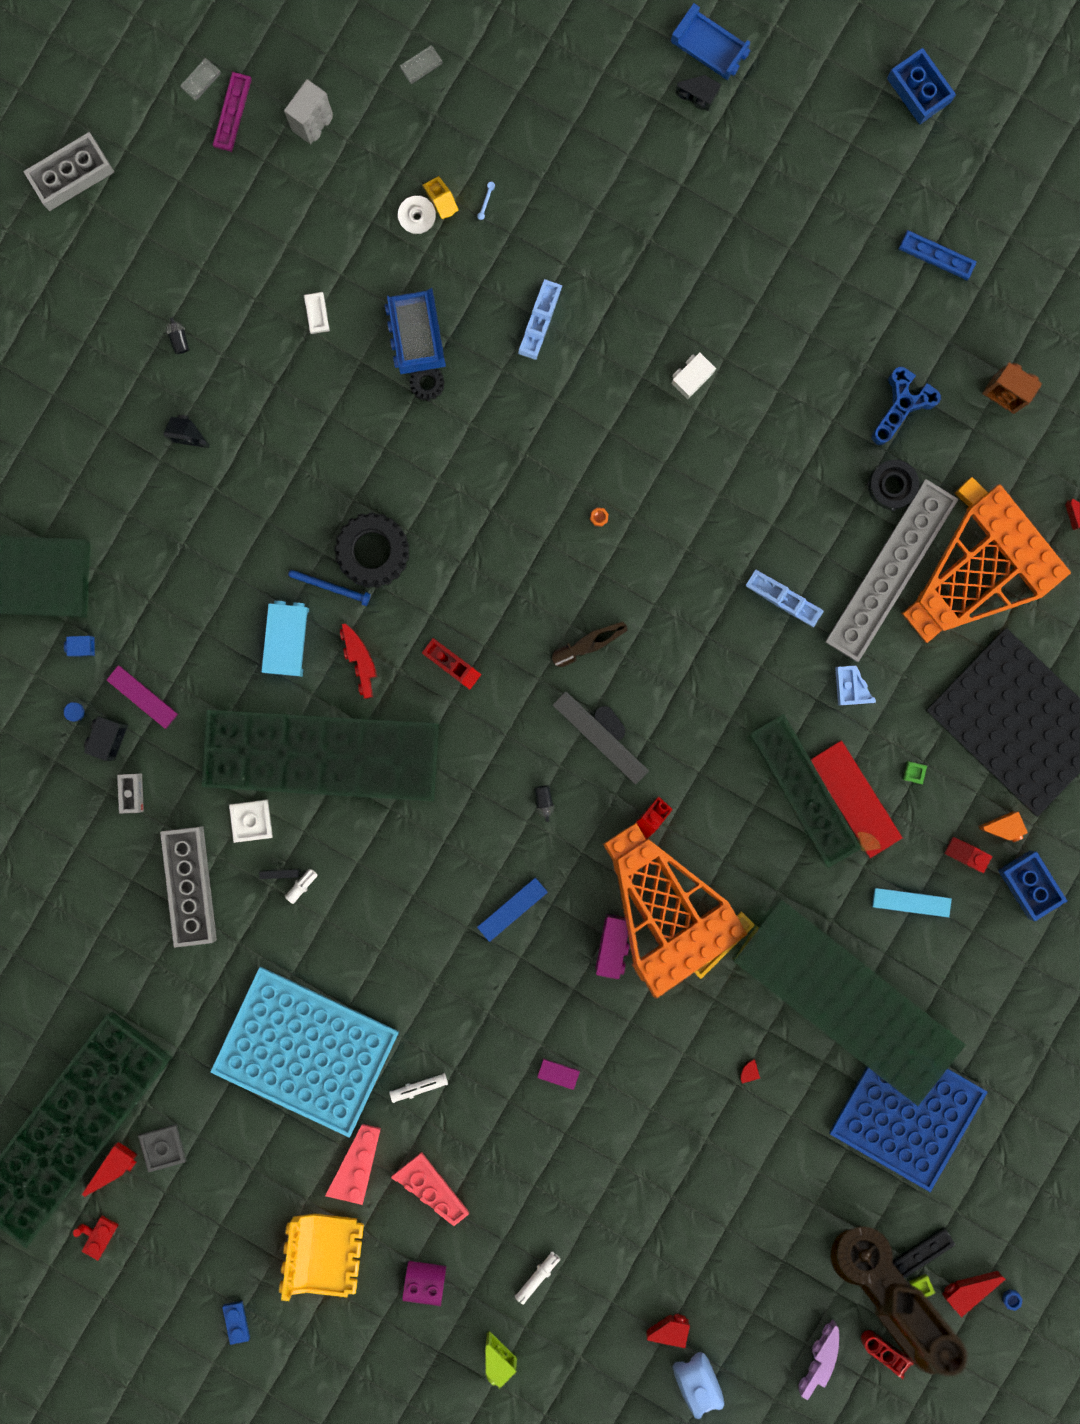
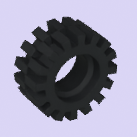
M437 368L412 372L409 379L412 392L422 401L435 400L444 390V378L441 371ZM424 376H431L434 379V386L429 390H425L420 386V380Z

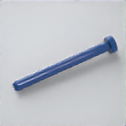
M294 570L289 571L288 575L291 578L361 601V604L367 606L370 600V593L365 592V594H361Z

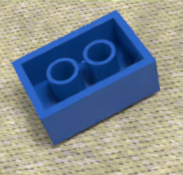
M923 48L894 67L887 77V80L919 125L949 105L956 96Z
M1029 850L998 870L1029 920L1036 921L1067 902L1064 894L1036 851Z

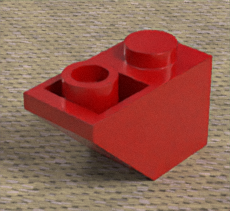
M660 797L635 822L646 840L660 827L673 810Z

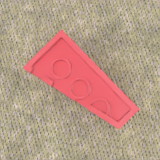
M366 1124L361 1125L325 1196L363 1205L381 1128Z
M422 1152L391 1176L393 1180L402 1184L406 1190L420 1198L423 1203L433 1208L437 1214L453 1226L469 1215L467 1208Z

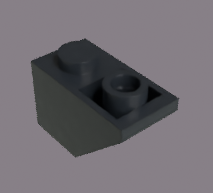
M703 75L679 82L675 93L682 100L693 102L697 108L709 111L720 91L721 84Z

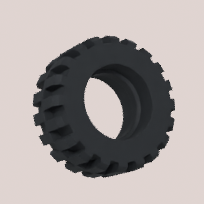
M372 512L366 515L362 513L357 518L349 519V523L341 527V532L336 537V546H334L335 559L340 570L354 583L368 588H379L382 585L391 584V581L394 579L397 580L400 577V573L406 568L410 550L407 537L401 527L393 519L386 517V515H378ZM367 533L381 534L390 545L389 558L380 567L366 568L356 560L354 554L355 544L360 537Z

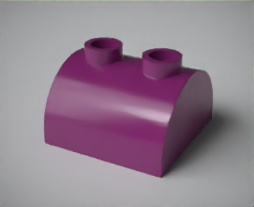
M408 1261L403 1301L441 1306L447 1266Z

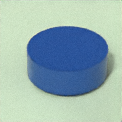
M75 702L67 704L64 709L66 719L72 722L80 721L85 714L84 707Z

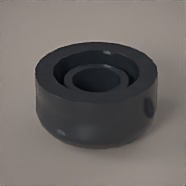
M900 459L886 461L872 472L867 483L870 497L878 506L893 512L906 506L916 497L919 489V478L910 464ZM888 477H895L899 480L901 484L899 493L892 494L886 490L885 481Z

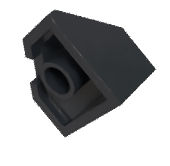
M177 415V417L170 418L163 435L170 442L209 448L210 444L188 416Z

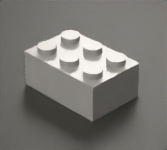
M309 80L305 81L284 110L292 131L310 145L314 140H318L323 127L327 126L333 118L327 94Z

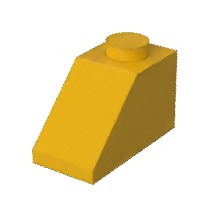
M439 176L423 184L424 190L441 219L451 217L458 211L451 191Z

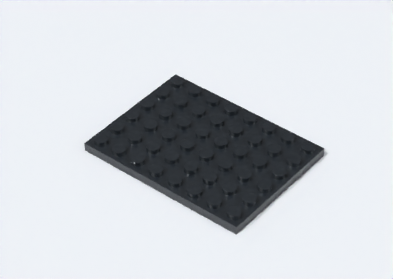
M1004 628L925 710L1036 817L1080 773V698L1007 628Z

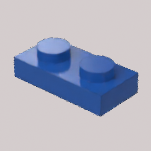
M243 1301L224 1304L222 1308L230 1345L249 1341L250 1335Z

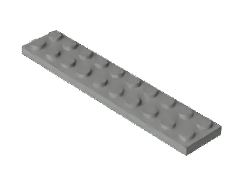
M927 479L923 481L916 497L904 512L825 643L854 661H860L954 508L958 498Z

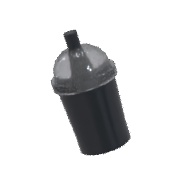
M173 317L169 318L171 323L167 326L166 335L169 337L175 355L190 351L185 328L181 323L174 322Z
M549 785L535 787L536 811L541 817H545L546 822H549V816L553 814L555 808Z

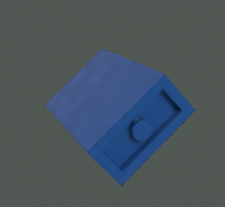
M693 3L672 34L671 43L728 80L730 75L734 76L740 67L738 64L741 59L745 60L749 55L751 42L747 40L744 43L701 14L699 12L700 7Z

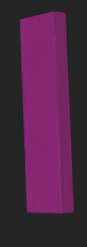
M232 72L213 147L230 152L233 151L252 80L250 76Z
M118 665L107 678L111 685L163 728L167 729L178 716L177 712L121 666Z

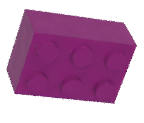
M606 913L595 967L596 975L619 979L620 975H624L626 964L623 958L624 955H628L629 951L625 917Z

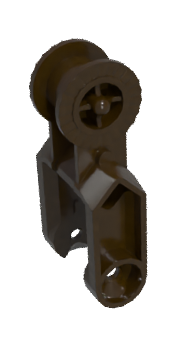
M857 1227L839 1234L834 1240L830 1251V1259L834 1271L845 1282L861 1287L875 1305L876 1317L915 1367L927 1374L955 1376L961 1373L966 1367L968 1360L965 1346L924 1293L915 1286L909 1285L892 1264V1249L885 1236L870 1227Z

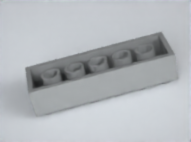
M204 827L162 831L160 833L174 948L213 943L217 938Z

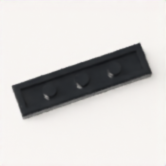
M945 1227L892 1260V1264L903 1278H906L956 1244Z

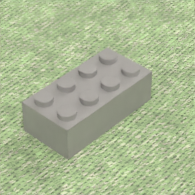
M88 132L23 172L43 205L51 211L113 174L114 170L94 137Z

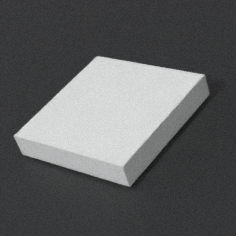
M268 800L229 805L234 843L273 838Z

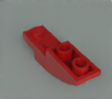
M346 623L342 624L343 629H340V636L342 641L345 640L346 648H343L345 659H349L350 663L357 662L358 664L355 665L356 676H360L361 684H358L359 693L364 695L365 699L373 698L370 678H376L377 674L372 658L356 632Z

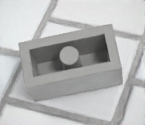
M142 774L117 775L119 814L144 812Z

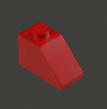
M955 837L952 838L944 853L981 873L985 872L993 857Z
M675 1314V1316L669 1315L646 1331L647 1341L685 1348L690 1327L689 1320L680 1314Z

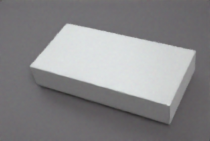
M323 292L304 295L310 333L330 331Z

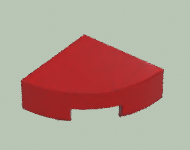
M755 1059L748 1061L742 1069L740 1075L742 1084L760 1079Z

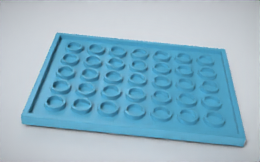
M259 967L210 1073L350 1138L399 1031L263 967Z

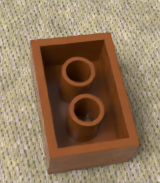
M1009 362L993 375L982 394L1015 414L1032 401L1043 383L1038 381L1039 378L1037 376L1024 372L1020 365Z

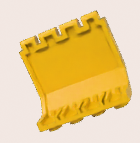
M323 1214L294 1216L291 1222L287 1223L286 1235H289L288 1242H285L283 1252L287 1255L286 1262L283 1261L281 1273L284 1274V1281H281L279 1286V1293H282L281 1300L289 1301L292 1295L300 1293L348 1297V1294H356L357 1279L350 1277H358L360 1260L353 1259V1257H360L362 1241L355 1240V1238L360 1239L363 1237L364 1224L358 1223L357 1218Z

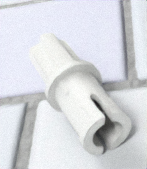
M308 869L299 881H295V885L285 895V898L294 904L303 892H307V887L317 877V873L312 869Z

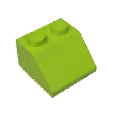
M489 1331L486 1337V1378L492 1385L496 1384L501 1388L516 1373L517 1357Z

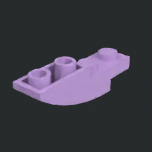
M834 1320L825 1325L820 1340L815 1341L812 1353L816 1361H812L807 1376L803 1377L799 1382V1392L807 1400L818 1384L825 1388L833 1372L839 1349V1328Z

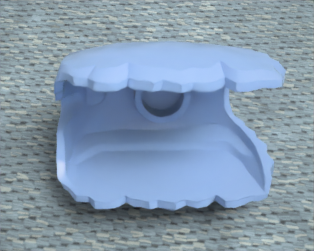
M696 1353L691 1357L689 1363L678 1361L673 1364V1372L688 1408L696 1419L702 1418V1414L712 1409H723L725 1403L722 1390L709 1359L704 1353Z

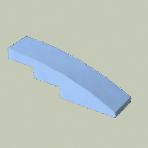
M544 279L518 354L537 359L562 285Z
M758 570L754 571L746 584V587L813 628L824 612L819 607L806 601L805 598L789 590L788 587Z

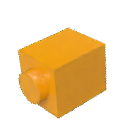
M973 477L969 478L955 492L968 507L988 493Z

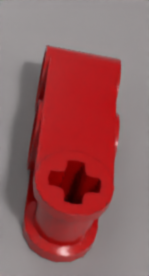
M867 1330L862 1333L861 1343L865 1350L903 1379L905 1377L904 1373L910 1365H914L908 1356L874 1331ZM870 1340H875L872 1345H867ZM886 1351H890L888 1356H883Z

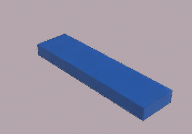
M909 230L906 231L899 246V250L967 281L977 261Z
M535 877L477 926V928L490 942L547 894L548 891Z

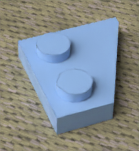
M857 666L835 667L838 705L876 703L875 698L871 696L867 689L868 686L865 680L861 678V673Z

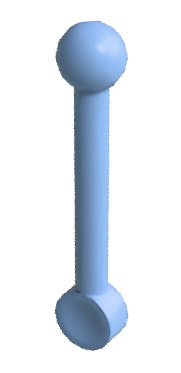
M493 182L487 184L488 191L482 209L477 215L479 220H483L485 217L484 212L491 191L495 188Z

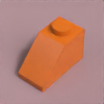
M1012 811L979 826L982 831L1005 840H1012V842L1023 839V835L1028 833L1017 811Z

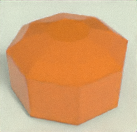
M596 508L591 512L590 521L594 526L602 527L608 522L609 514L604 508Z

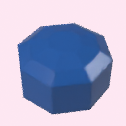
M1009 1289L1003 1293L1002 1302L1007 1309L1015 1311L1021 1307L1023 1299L1017 1291Z

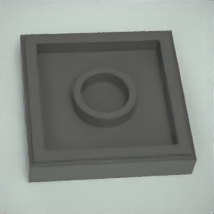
M177 1124L138 1135L148 1173L187 1161Z

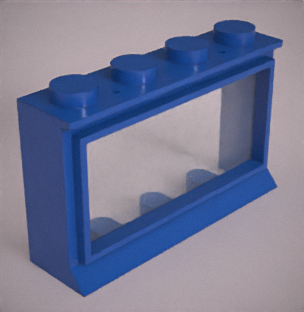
M430 288L427 291L393 297L387 296L388 304H385L386 315H390L391 321L387 322L389 333H393L394 337L390 341L392 351L396 350L397 355L393 356L395 368H399L400 374L446 367L433 289Z

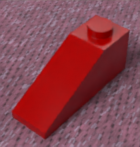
M434 638L422 652L423 655L468 689H471L482 675Z
M120 1142L115 1144L82 1195L86 1197L122 1176L127 1170L130 1172L136 1164L134 1159L138 1154Z
M999 1271L956 1281L954 1284H949L944 1289L942 1295L962 1318L999 1286L1005 1278Z

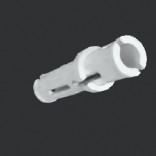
M445 1073L411 1085L408 1083L405 1087L389 1091L393 1103L406 1098L412 1099L415 1095L448 1085ZM436 1082L435 1084L421 1088V1086ZM417 1088V1090H414V1091H411V1092H408V1093H405V1094H401V1093H403V1092H406V1091H409V1090H412V1089Z
M551 1251L544 1262L537 1266L534 1274L515 1295L518 1302L521 1301V1304H525L541 1282L551 1275V1270L561 1260L557 1254Z

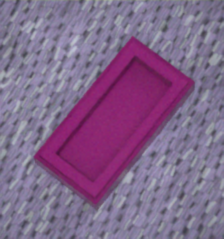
M543 1058L537 1078L574 1090L580 1070Z

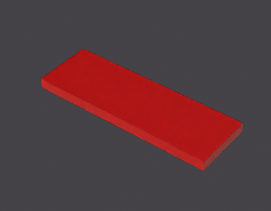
M842 740L808 760L869 858H872L903 838Z

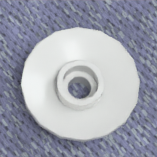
M411 196L401 203L398 210V219L406 231L412 234H421L433 226L436 219V211L433 204L427 198ZM416 214L421 215V218L416 220L414 219V216Z

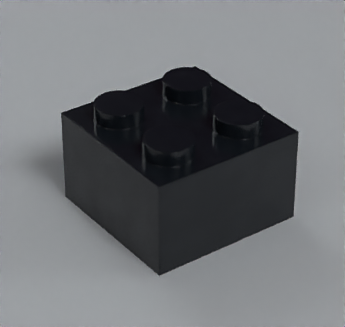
M98 716L91 724L92 732L90 737H87L84 742V753L104 761H115L129 725L110 717Z

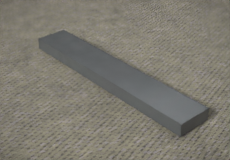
M567 692L553 704L567 720L635 785L649 772L641 762Z

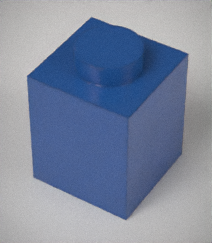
M66 637L64 642L65 653L70 657L95 656L94 637Z

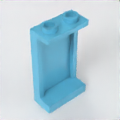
M274 601V604L269 603L262 673L303 677L302 661L307 613L309 612V608L305 607L304 603L293 602V606L286 605L284 601Z

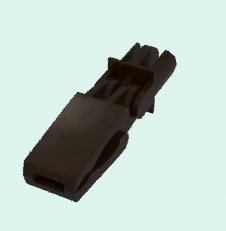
M620 622L593 631L576 642L573 647H570L568 643L555 650L552 655V661L558 667H565L576 662V656L598 651L627 632V625L624 622ZM624 627L622 630L616 631L618 628ZM616 631L606 641L593 642L602 633Z

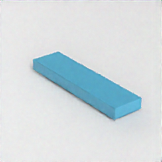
M874 888L872 907L949 917L952 898Z

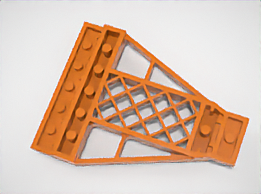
M1001 484L996 485L985 496L966 509L967 512L925 589L920 593L916 602L902 613L925 643H928L941 631H946L1040 599L1071 574L1070 570ZM972 516L987 537L968 551L959 540V537ZM955 544H957L964 553V556L939 576ZM986 546L994 547L993 558H984ZM981 551L980 557H974L978 552ZM998 551L1001 552L1006 560L998 559ZM971 559L980 560L979 571L970 570ZM984 560L993 561L992 572L983 571ZM997 561L1006 562L1005 573L996 572ZM966 563L965 570H960V568ZM956 571L965 572L964 583H955ZM969 572L978 573L977 584H968ZM983 574H992L990 586L981 585ZM1018 574L1034 595L1010 603L1001 592V588ZM996 575H1004L995 583ZM951 576V582H944ZM941 584H950L949 596L940 595ZM954 585H963L962 597L953 596ZM968 586L977 587L976 598L967 597ZM981 587L989 588L980 596ZM994 593L1005 603L1004 606L972 617L969 616ZM943 598H949L948 604L943 600ZM953 598L962 599L961 610H952ZM966 599L975 600L966 608Z
M636 823L603 844L613 860L614 870L618 876L633 958L632 966L641 981H645L654 998H658L748 935L729 902L652 841L646 840ZM667 862L696 885L687 892H684ZM649 864L657 866L655 876L647 874ZM643 867V872H642V873H641V872H637V870H639L640 868ZM661 871L663 872L666 879L660 878ZM633 874L642 876L640 886L632 884ZM646 877L654 879L652 889L644 888ZM659 880L667 882L665 893L657 891ZM670 887L673 889L676 895L669 894ZM699 888H702L720 903L701 917L698 916L689 900V895ZM643 891L652 892L650 903L642 901ZM628 894L644 919L635 927L633 925ZM656 894L664 895L662 906L654 904ZM669 897L676 898L675 909L667 907ZM680 903L682 904L686 912L679 910ZM653 907L661 909L660 919L652 917ZM666 910L674 912L672 923L664 921ZM678 913L686 915L684 926L677 924ZM647 924L659 946L642 958H639L635 932ZM663 924L671 925L669 936L662 934ZM676 927L683 928L681 931L675 934Z

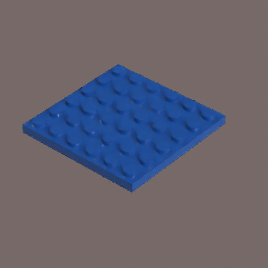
M886 1033L829 1134L931 1192L988 1092Z

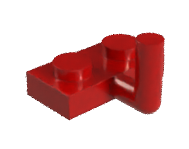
M101 1216L94 1230L84 1224H80L73 1231V1235L79 1237L84 1233L89 1236L82 1252L99 1260L119 1225Z

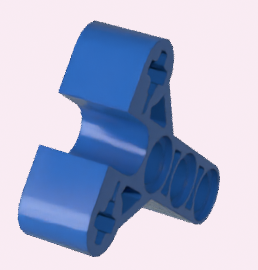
M904 367L896 368L889 375L888 380L892 386L893 404L873 431V442L877 445L887 443L909 412L922 408H934L941 400L940 392L927 383L918 395L910 394L908 387L916 375ZM898 374L901 375L899 381L896 379ZM929 396H932V402H931V403L928 401V400H929ZM900 400H905L908 407H901ZM890 415L896 417V424H893L889 421ZM878 431H883L886 434L885 440L878 437Z

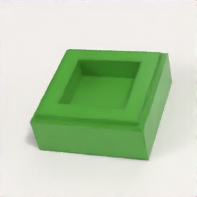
M907 761L903 780L923 784L927 766Z

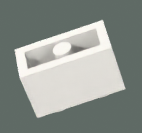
M701 353L697 356L693 354L686 361L687 366L683 370L679 368L672 376L674 379L671 384L687 399L716 370Z

